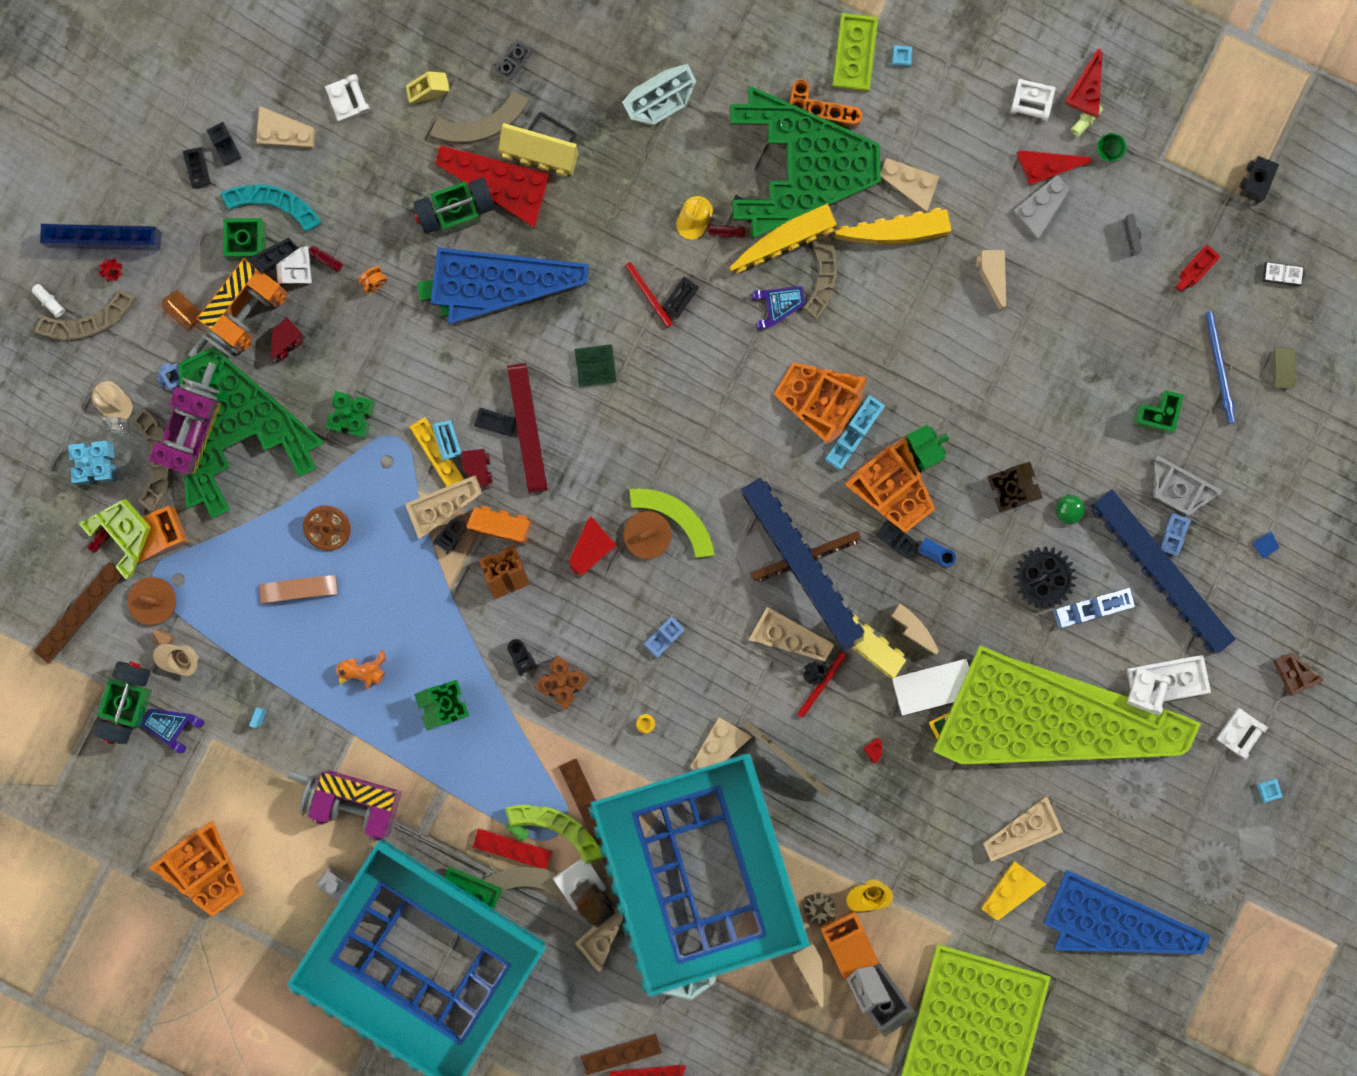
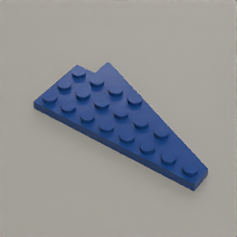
M437 248L431 305L450 307L448 324L452 325L586 285L589 264Z
M1068 870L1064 873L1043 924L1060 931L1054 949L1061 951L1203 954L1211 937Z

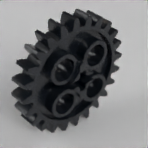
M1047 546L1043 547L1042 552L1039 547L1035 549V553L1029 550V557L1024 554L1022 555L1024 562H1017L1021 567L1014 568L1019 573L1013 576L1014 579L1019 581L1014 586H1020L1021 588L1017 593L1023 592L1022 600L1029 598L1028 604L1030 605L1035 602V608L1042 604L1043 609H1046L1048 603L1051 608H1054L1055 602L1058 605H1062L1061 599L1067 601L1068 597L1066 594H1073L1069 588L1076 587L1075 584L1071 583L1072 580L1077 579V577L1071 574L1076 571V569H1070L1073 562L1067 563L1066 560L1069 556L1061 557L1062 551L1055 553L1054 547L1049 552ZM1047 559L1053 563L1051 570L1045 568L1044 562ZM1029 569L1036 571L1034 579L1028 577ZM1056 569H1060V572L1048 577L1047 581H1041L1033 587L1030 586L1032 582L1042 578L1043 574L1046 575ZM1056 576L1062 579V585L1060 587L1054 584V578ZM1040 585L1046 590L1044 596L1039 595L1037 592V588Z

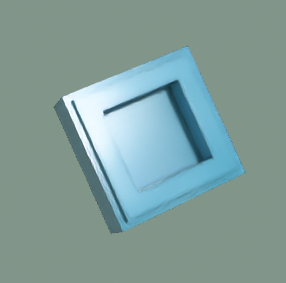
M894 45L892 66L911 67L912 47Z
M256 708L249 726L260 728L267 712L266 709Z
M1276 778L1257 783L1263 803L1283 798Z

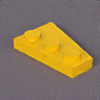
M1013 861L980 909L998 921L1044 887L1046 883Z

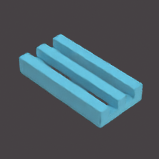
M451 420L433 424L432 429L442 460L460 458L462 456ZM444 426H447L455 453L452 452L449 438L447 436ZM438 427H440V430H441V433H442V437H443V440H444V443H445V446H446L448 455H447V453H446V450H445V447H444V444H443V441H442V438H441V434H440V431H439V428H438Z

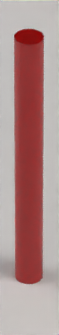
M631 262L625 265L626 269L667 328L672 326V321Z
M841 651L824 676L826 681L816 686L797 714L800 717L804 718L847 657L845 653Z

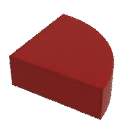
M879 737L863 748L874 764L879 761L882 754V742Z

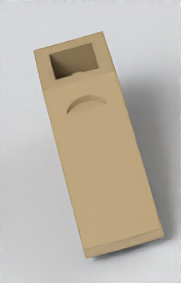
M811 941L809 942L810 946L793 951V958L790 960L796 970L800 968L803 974L800 978L805 987L810 986L812 990L810 996L814 1004L819 1003L820 1007H823V961Z

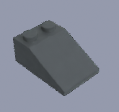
M879 962L873 967L890 1001L876 1005L868 1015L885 1038L916 1016V1013Z

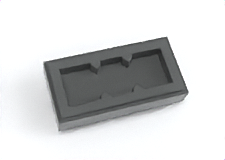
M1129 214L1123 219V225L1130 255L1133 256L1138 255L1142 251L1140 243L1141 231L1140 228H1137L1134 214Z

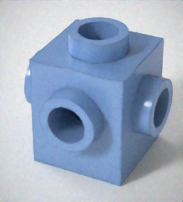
M168 362L159 367L160 371L156 373L158 376L156 380L161 388L174 391L175 387L180 386L179 366L177 363L170 365ZM168 373L172 374L173 376L172 380L170 381L166 377Z

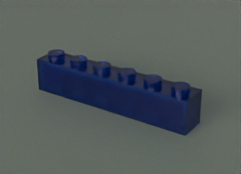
M41 224L40 243L47 248L161 250V231L155 226Z

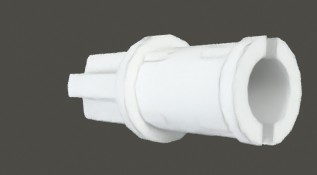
M40 284L32 288V293L42 302V306L47 307L55 317L58 318L64 314L65 309L54 299V295H50Z

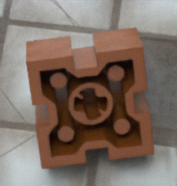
M515 545L500 550L501 554L494 556V554L479 559L486 583L494 599L509 594L508 590L515 592L530 585L522 559Z
M557 655L549 666L552 672L549 676L543 675L535 688L546 696L552 693L556 696L554 701L568 710L576 698L573 695L576 689L581 691L590 678L578 669L572 672L569 669L571 664Z

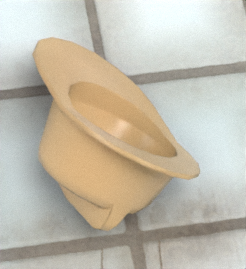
M106 381L101 382L94 388L92 401L95 407L107 419L118 423L130 417L133 410L132 401L118 385Z
M162 644L154 650L153 658L156 665L162 670L190 676L197 669L199 655L188 645Z

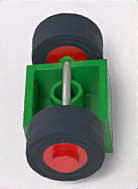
M481 177L469 182L473 195H471L466 181L431 193L430 196L435 209H433L428 197L413 202L416 211L414 214L418 225L421 224L424 233L428 234L440 229L437 216L445 235L481 222L474 203L477 204L481 214L495 210L492 200L495 196L492 187L487 186L485 178Z
M117 661L112 677L115 679L109 678L97 716L112 721L98 719L93 732L94 736L103 739L105 743L113 745L115 743L127 744L132 732V728L128 726L141 727L152 690L142 687L147 685L151 671L140 667L141 664Z

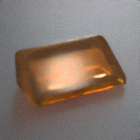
M175 290L163 299L162 308L186 331L191 330L199 322L196 318L201 312L178 290Z

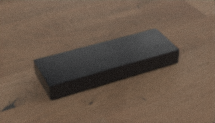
M287 238L251 256L249 262L263 274L275 268L277 263L295 252L299 247L290 238Z

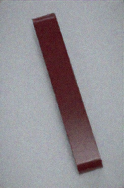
M525 362L508 365L507 370L528 493L548 491L527 364Z

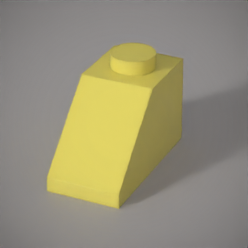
M428 71L406 85L409 103L411 104L436 99L450 91L446 73Z

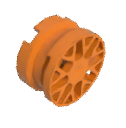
M375 266L361 274L357 281L360 285L364 286L363 290L365 293L369 294L385 285L388 279L382 274L380 266Z

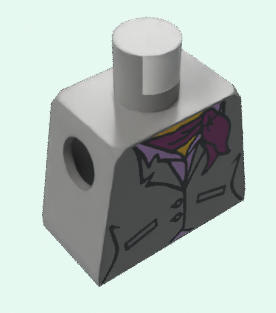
M328 865L317 881L316 887L340 902L351 885L352 880Z

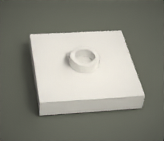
M582 859L553 877V880L574 911L577 910V907L570 894L586 880L592 885L596 883L602 892L606 890L605 885L591 864L584 865Z

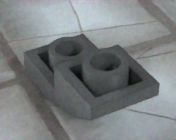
M517 39L508 54L503 56L495 71L508 81H511L526 63L533 50Z

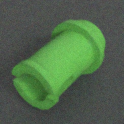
M508 823L505 827L506 830L518 838V842H524L530 835L528 829H524L522 826L511 828Z

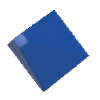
M1267 532L1252 543L1263 559L1279 549L1272 532Z

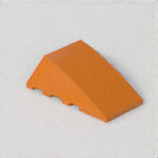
M793 362L773 395L823 441L829 444L843 433L860 405L867 378L862 376L856 377L847 373H837L828 369H818L814 366Z
M905 437L884 448L856 470L844 484L904 533L935 510Z
M213 820L199 827L149 866L153 872L155 871L161 875L166 882L174 885L179 892L192 899V902L212 917L245 893Z

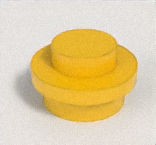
M643 714L638 717L636 727L641 733H650L655 728V720L651 715Z

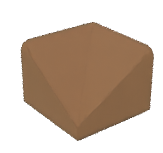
M160 629L153 630V643L157 645L174 644L175 636Z

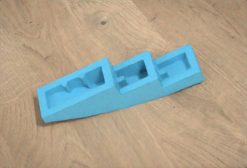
M869 395L824 461L840 471L885 405Z

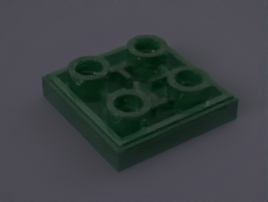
M612 344L574 349L579 387L617 382Z

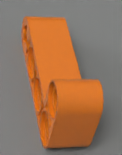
M803 79L794 82L790 104L798 105L812 113V109H819L821 113L817 116L843 128L855 129L860 125L862 112L859 108L808 99L810 89L808 82ZM801 87L805 89V92L800 94L796 89ZM837 112L839 117L833 118L830 116V113ZM852 115L855 116V121L851 120Z

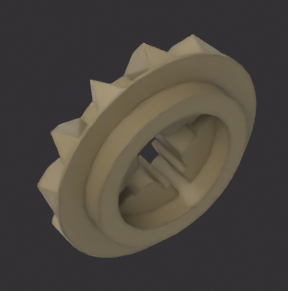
M820 892L814 893L807 898L804 904V912L806 917L813 923H827L833 918L835 904L829 895ZM825 901L823 908L827 913L819 912L816 914L817 909L813 903L821 905Z

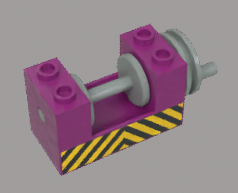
M208 363L201 384L182 378L185 384L175 387L169 403L170 406L174 407L162 442L154 443L148 461L184 474H196L222 403L216 401L218 397L214 396L215 393L219 394L220 391L208 387L216 364Z
M331 770L321 771L320 778L317 781L315 778L293 771L288 772L287 778L307 784L300 805V815L304 816L306 813L307 817L313 818L312 822L324 825V823L336 820L340 810L365 817L363 824L364 834H368L370 839L379 841L390 835L402 791ZM347 799L368 805V809L343 803V800Z

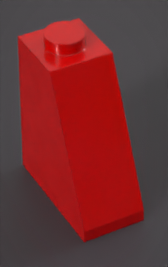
M592 517L588 518L569 560L572 564L570 569L576 575L580 573L584 576L617 547Z

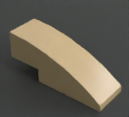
M898 604L890 618L906 627L902 634L933 655H937L939 651L926 627L910 610L902 604Z

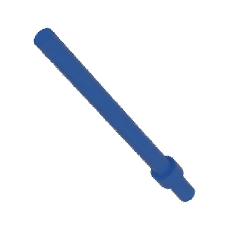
M1207 312L1205 315L1223 397L1222 407L1226 412L1228 424L1236 423L1233 412L1235 407L1230 397L1213 312Z

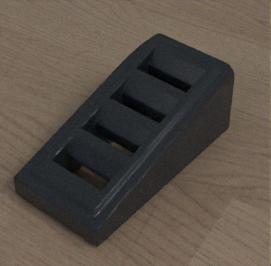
M203 147L184 150L183 155L192 188L210 185L211 181ZM199 154L200 158L190 160V156ZM201 161L202 165L192 167L191 163ZM203 169V173L193 174V171ZM205 176V180L195 182L194 178Z

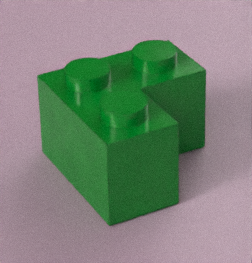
M1167 390L1161 392L1156 407L1141 404L1136 408L1132 425L1167 435L1174 433L1184 395Z

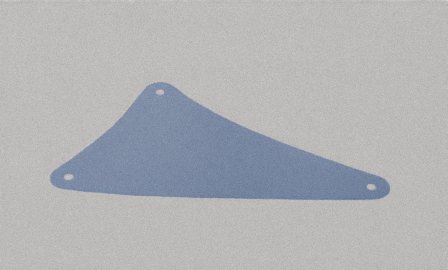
M389 435L373 439L313 486L283 505L212 539L166 556L155 566L152 577L161 578L173 587L176 594L174 612L243 665L448 793L504 825L509 823L505 808L516 805L545 806L568 815V808L564 798L543 767L486 668L451 595L435 554L430 533L418 539L405 506L406 503L418 499L419 493L412 453L409 446L403 440ZM385 455L393 458V465L390 468H383L380 464L381 458ZM321 505H330L345 513L351 524V534L344 546L336 550L325 551L316 548L306 539L303 532V521L311 509ZM177 573L182 574L185 578L184 584L180 587H176L172 583V577ZM336 575L337 595L261 604L260 584ZM380 650L385 652L387 660L380 669L385 672V675L379 685L373 684L372 688L367 690L365 688L366 683L358 679H351L340 685L336 666L341 661L351 658L354 660L358 659L357 665L359 666L365 662L374 661ZM457 680L462 692L459 695L460 702L465 701L469 717L426 731L422 719L425 713L423 708L419 709L414 694L430 687ZM522 826L524 829H528L530 833L528 837L536 841L550 840L558 835V833L547 828Z

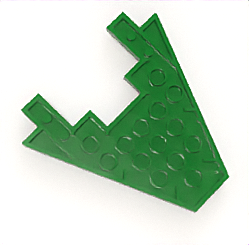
M752 86L747 88L748 104L729 105L730 125H767L768 144H786L787 181L769 182V200L732 201V220H751L752 238L772 231L786 222L823 205L833 204L881 182L879 143Z
M212 347L179 363V382L184 385L185 382L182 381V378H186L201 384L208 363L216 364L208 387L220 391L219 394L215 393L214 396L218 397L216 401L222 403L196 474H184L186 508L189 509L204 502L211 518H215L230 511L214 475L231 468L223 452L224 449L257 434L264 451L282 443L298 476L301 477L317 469L309 451L325 443L218 349Z

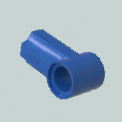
M925 538L918 550V553L933 560L943 568H950L956 562L955 552L944 548L928 538ZM949 554L952 557V562L949 564L944 563L942 555Z

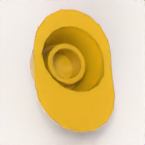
M700 196L691 197L685 202L676 223L677 231L682 237L693 240L703 235L713 213L710 202Z
M871 879L864 882L863 885L853 888L848 893L846 902L848 907L856 912L886 908L891 904L893 893L881 881Z

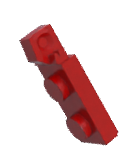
M1206 244L1181 271V274L1178 276L1181 281L1174 288L1179 293L1187 285L1192 288L1221 256Z

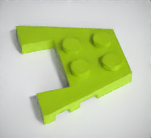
M124 499L104 509V511L91 516L89 519L80 522L79 525L89 537L94 536L103 526L126 553L115 567L125 579H129L133 576L151 527L128 500Z

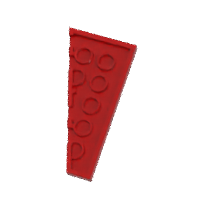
M440 145L435 161L438 167L461 181H466L469 187L470 181L484 177L487 186L492 187L495 198H492L493 202L535 229L548 184L549 173Z

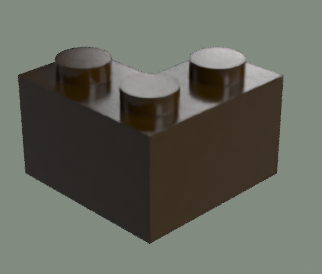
M586 880L570 894L579 913L591 926L594 924L598 928L615 914L612 908L614 903L607 895L604 896L602 894V890L596 883L592 885Z

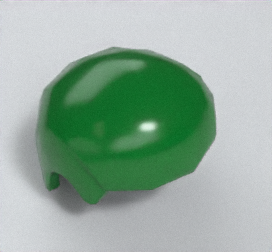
M1111 132L1100 138L1097 151L1103 160L1117 162L1126 154L1127 144L1121 135Z
M1068 494L1059 499L1055 512L1060 521L1072 525L1082 519L1085 513V506L1076 495Z

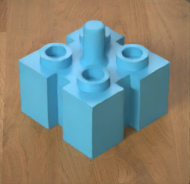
M109 441L91 442L92 447L84 443L68 445L69 459L75 462V467L70 468L73 484H94V479L101 483L117 481L116 468L110 464V459H115L113 443Z

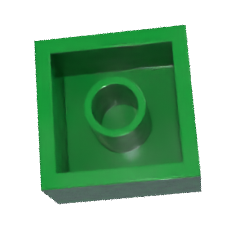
M262 218L223 219V257L228 261H242L244 258L249 261L251 256L266 249V223Z

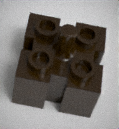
M1031 462L1019 464L1005 471L987 476L992 491H997L998 497L995 500L1000 513L1043 498L1039 485L1033 484L1032 477H1035Z

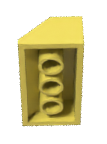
M505 123L502 125L498 150L503 159L508 161L515 159L526 166L536 165L543 171H549L550 169L564 177L573 175L578 158L577 144Z
M854 614L853 620L857 624L859 623V618ZM861 624L865 631L863 634L864 640L852 647V649L887 677L895 678L906 662V659L903 658L904 654L897 648L893 650L889 647V642L884 637L880 636L878 638L874 635V630L869 625L865 624L863 626Z

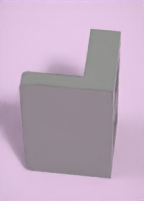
M873 966L856 969L846 979L863 1014L869 1013L878 1004L890 1001Z

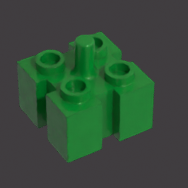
M335 391L331 404L335 408L334 414L329 413L326 429L345 434V430H349L348 434L367 440L370 424L366 420L367 416H373L376 403L372 399L357 396L356 400H353L350 394Z
M928 424L905 436L908 448L920 473L941 463L946 458V451L942 443L949 440L946 433L937 437L933 427L929 428Z
M457 680L430 687L414 694L419 709L423 708L425 713L422 719L426 731L469 717L465 701L460 702L459 695L462 692Z

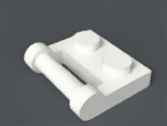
M356 74L325 86L339 123L370 111L361 93ZM350 85L358 103V107L355 109L346 89Z
M1019 79L1010 113H1021L1041 118L1042 121H1048L1056 87ZM1019 101L1045 106L1044 111L1021 106Z
M1138 668L1127 704L1154 715H1162V704L1167 686H1170L1171 678ZM1154 683L1159 684L1155 703L1152 705L1149 702Z
M1237 708L1216 740L1246 760L1249 756V751L1260 735L1266 732L1268 727L1242 709ZM1251 725L1254 726L1256 729L1242 749L1237 747Z

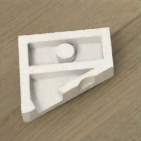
M308 246L300 247L276 264L278 284L312 283Z

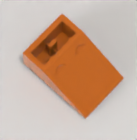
M166 506L143 517L151 528L137 564L189 543L175 507Z
M854 910L819 926L844 980L856 969L871 967L879 963Z

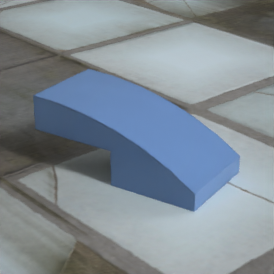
M1173 512L1171 513L1160 544L1164 552L1175 556L1179 555L1191 519Z
M671 616L643 646L657 659L685 629Z

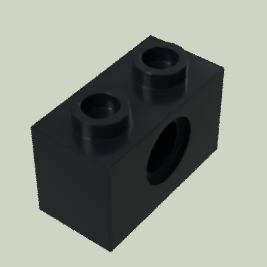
M1261 156L1250 160L1246 167V171H1248L1246 178L1243 177L1239 188H1241L1239 195L1261 203L1268 194L1279 164ZM1254 175L1259 176L1261 182L1255 181Z

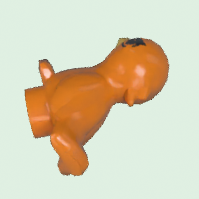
M380 650L374 661L365 662L359 666L357 665L358 659L354 660L351 658L341 661L336 666L340 685L351 679H358L366 683L365 688L367 690L372 688L373 684L379 685L385 675V672L380 670L382 664L387 660L385 652Z

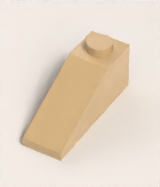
M982 250L979 256L976 257V267L979 268V273L998 309L1004 310L1006 307L1005 250Z

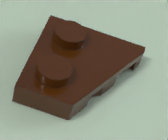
M1293 652L1273 661L1289 696H1293L1324 681L1321 676H1317L1312 672L1306 663H1302L1300 658Z

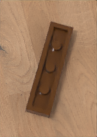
M654 1033L583 1054L581 1059L587 1076L658 1055L662 1052L657 1034Z

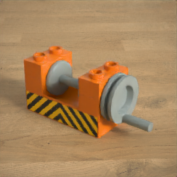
M243 258L196 318L208 327L206 329L208 334L207 336L202 334V337L188 355L191 357L197 355L208 341L231 359L234 358L232 356L233 352L237 354L238 351L241 353L243 350L246 351L252 344L251 340L253 338L248 334L250 329L242 324V321L258 301L267 307L272 304L277 308L278 305L281 306L285 302L288 293L266 274H261L250 262Z

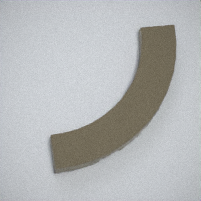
M512 91L509 98L497 111L481 120L469 123H452L437 118L429 136L449 143H473L486 140L501 133L503 123L510 125L517 120L527 107L530 99Z
M824 234L817 236V240L811 242L818 263V278L811 298L803 307V310L816 322L828 307L837 281L835 248L829 235L824 236Z
M118 289L112 300L100 312L75 321L56 320L42 315L34 332L57 340H80L93 337L117 324L133 307L137 298Z
M143 407L131 422L143 434L151 454L154 443H161L165 432L153 414ZM151 462L150 480L142 496L137 501L150 513L156 511L163 501L170 483L172 469Z
M749 721L745 722L743 725L745 729L821 794L827 797L831 793L828 788Z
M521 866L508 868L483 879L503 888L502 891L527 886L547 890L560 898L563 895L553 880V877L559 873L538 867Z

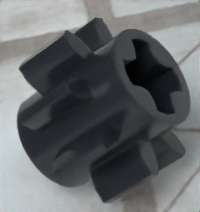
M814 661L804 666L806 671L803 672V677L808 684L816 686L826 681L824 676L827 674V671L823 664Z

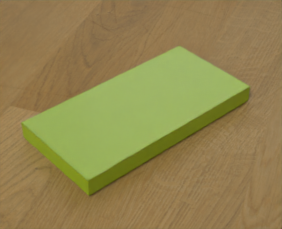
M841 13L832 88L863 92L870 91L879 17Z

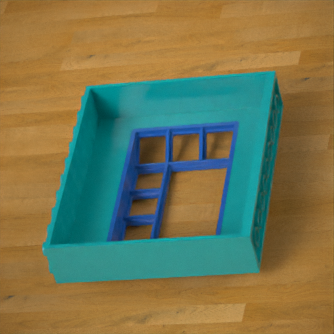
M750 753L591 802L592 807L588 809L591 819H596L598 825L594 829L597 838H601L603 842L600 849L603 858L607 857L609 862L606 865L608 876H613L615 882L611 886L614 896L618 895L621 902L617 906L620 916L624 915L626 919L623 926L626 935L630 934L632 939L629 942L632 955L636 954L638 961H635L637 973H642L644 979L640 982L644 994L648 993V996L651 997L810 946ZM716 792L722 814L700 820L695 798ZM689 801L694 823L673 829L667 807ZM661 810L667 831L645 838L639 816ZM724 820L750 904L700 919L675 835ZM668 837L676 861L654 868L647 844ZM677 867L685 891L663 898L656 874ZM688 898L694 922L672 928L665 905ZM752 910L759 933L738 939L731 917ZM724 919L731 942L709 948L703 925ZM697 928L703 950L681 957L675 934Z
M382 839L375 845L287 983V986L290 987L289 990L297 996L301 994L306 997V1001L314 1007L318 1005L323 1008V1012L329 1017L333 1018L335 1016L340 1019V1023L346 1028L352 1027L357 1030V1034L360 1037L373 1040V1044L381 1050L385 1048L390 1051V1055L398 1061L402 1059L407 1062V1066L413 1071L417 1072L419 1070L425 1074L424 1076H467L548 943ZM382 888L402 898V902L391 918L370 908ZM407 903L412 904L481 948L480 953L455 993L446 990L381 948L383 941ZM365 914H369L386 923V927L376 943H372L354 933ZM350 939L371 949L360 968H356L338 958ZM376 953L397 966L386 985L365 973L366 968ZM486 953L504 965L503 970L493 985L475 973L476 968ZM402 970L423 982L412 1002L391 990L392 985ZM470 978L488 990V994L477 1011L459 998ZM428 987L433 988L449 999L448 1004L438 1019L417 1006ZM454 1004L459 1005L472 1015L471 1021L461 1036L443 1023Z

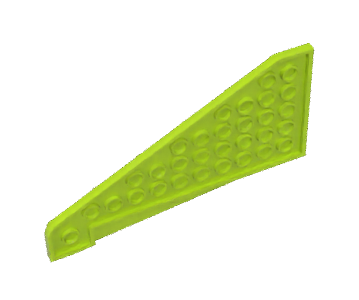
M979 645L933 748V752L959 764L1179 756L1191 748L1201 723L1163 709L1162 715H1154L1127 704L1128 697L1004 656Z

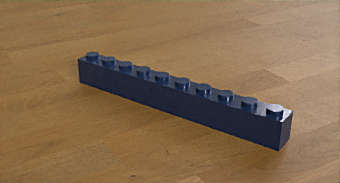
M760 477L741 489L742 496L842 651L845 652L864 640L863 634L865 631L860 623L856 624L853 620L854 614L849 607L846 608L842 603L844 599L840 592H835L832 588L834 584L828 575L825 576L821 571L823 567L818 559L814 560L811 554L813 552L807 543L804 545L802 542V534L798 528L794 529L791 525L792 519L787 512L783 513L780 508L782 504L777 497L774 498L770 493L772 489L768 482H763Z
M1113 489L1107 491L1091 504L1094 515L1105 522L1104 526L1108 532L1115 534L1118 538L1116 539L1117 543L1129 551L1131 560L1134 563L1138 562L1142 567V573L1154 582V588L1166 596L1167 599L1165 600L1172 608L1175 607L1179 612V618L1184 623L1190 625L1192 634L1204 642L1203 647L1207 652L1219 654L1236 640Z

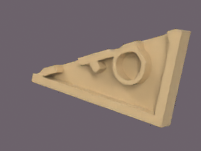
M618 906L613 909L615 914L598 928L593 926L574 943L598 972L603 967L624 915L620 916Z

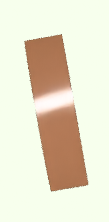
M336 575L293 579L259 585L261 604L338 594Z

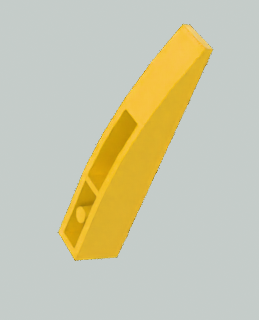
M823 205L798 216L771 231L739 257L730 267L731 272L740 274L746 271V267L754 265V267L761 265L766 258H777L782 255V251L787 249L793 251L799 248V244L805 241L808 244L817 240L816 237L821 234L827 236L833 233L834 229L837 228V224L829 205Z
M935 208L930 210L929 213L923 214L922 211L912 213V216L908 217L898 215L893 217L892 220L886 221L885 218L875 220V223L872 224L861 222L856 224V227L841 226L837 228L838 230H835L834 239L866 244L913 243L949 236L951 226L947 209Z

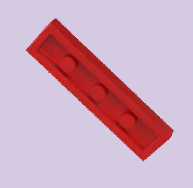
M480 828L477 830L472 846L473 848L547 870L552 850L526 842H518L516 839Z

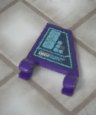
M803 286L753 291L752 299L754 301L766 299L769 320L757 321L756 329H769L805 305Z
M150 709L143 719L141 726L168 744L177 753H184L187 747L176 739L188 722L195 727L201 728L204 725V721L194 714Z

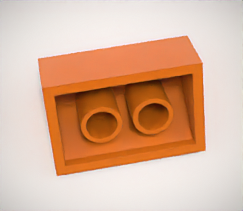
M480 505L479 508L474 507L466 527L467 529L526 545L532 523L528 521V517L517 514V517L509 516L510 512L498 510V513L492 512L490 507Z

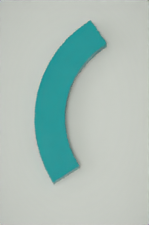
M262 184L242 185L220 193L229 211L246 205H268L287 212L299 222L306 233L322 225L321 220L308 204L293 193L275 186Z

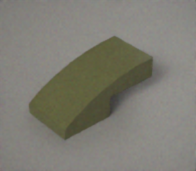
M1274 348L1272 364L1275 368L1273 387L1294 388V348Z

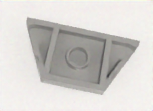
M1158 455L1155 456L1153 498L1189 516L1222 493V490Z

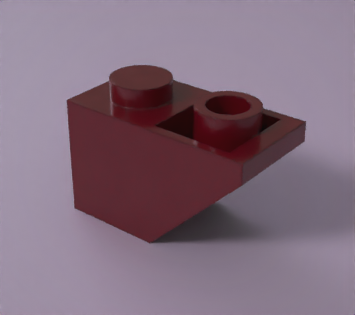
M287 317L272 330L271 357L276 362L286 359L289 355L288 352L293 348H298L305 338Z
M485 449L461 451L463 471L470 477L476 476L479 484L486 489H490V484L493 483L492 473L488 472V465H491L490 454L486 453Z

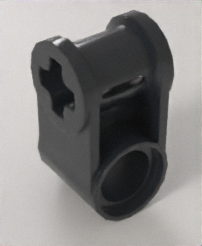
M451 519L434 539L433 544L441 547L449 555L466 533V523L460 519ZM456 522H459L462 526L461 531L458 533L453 531V525Z
M514 639L509 642L507 649L520 677L523 676V673L533 668H538L533 656L521 639ZM514 642H518L522 646V650L519 653L512 651L511 646Z

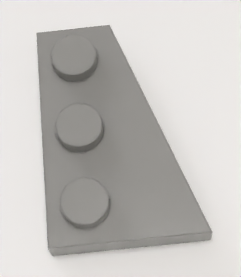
M1056 175L1013 211L1036 240L1041 236L1068 193L1069 188Z

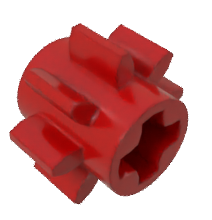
M105 258V261L99 264L101 269L99 274L101 277H105L107 282L110 280L117 282V279L123 276L120 270L123 266L121 263H117L115 258L112 260Z

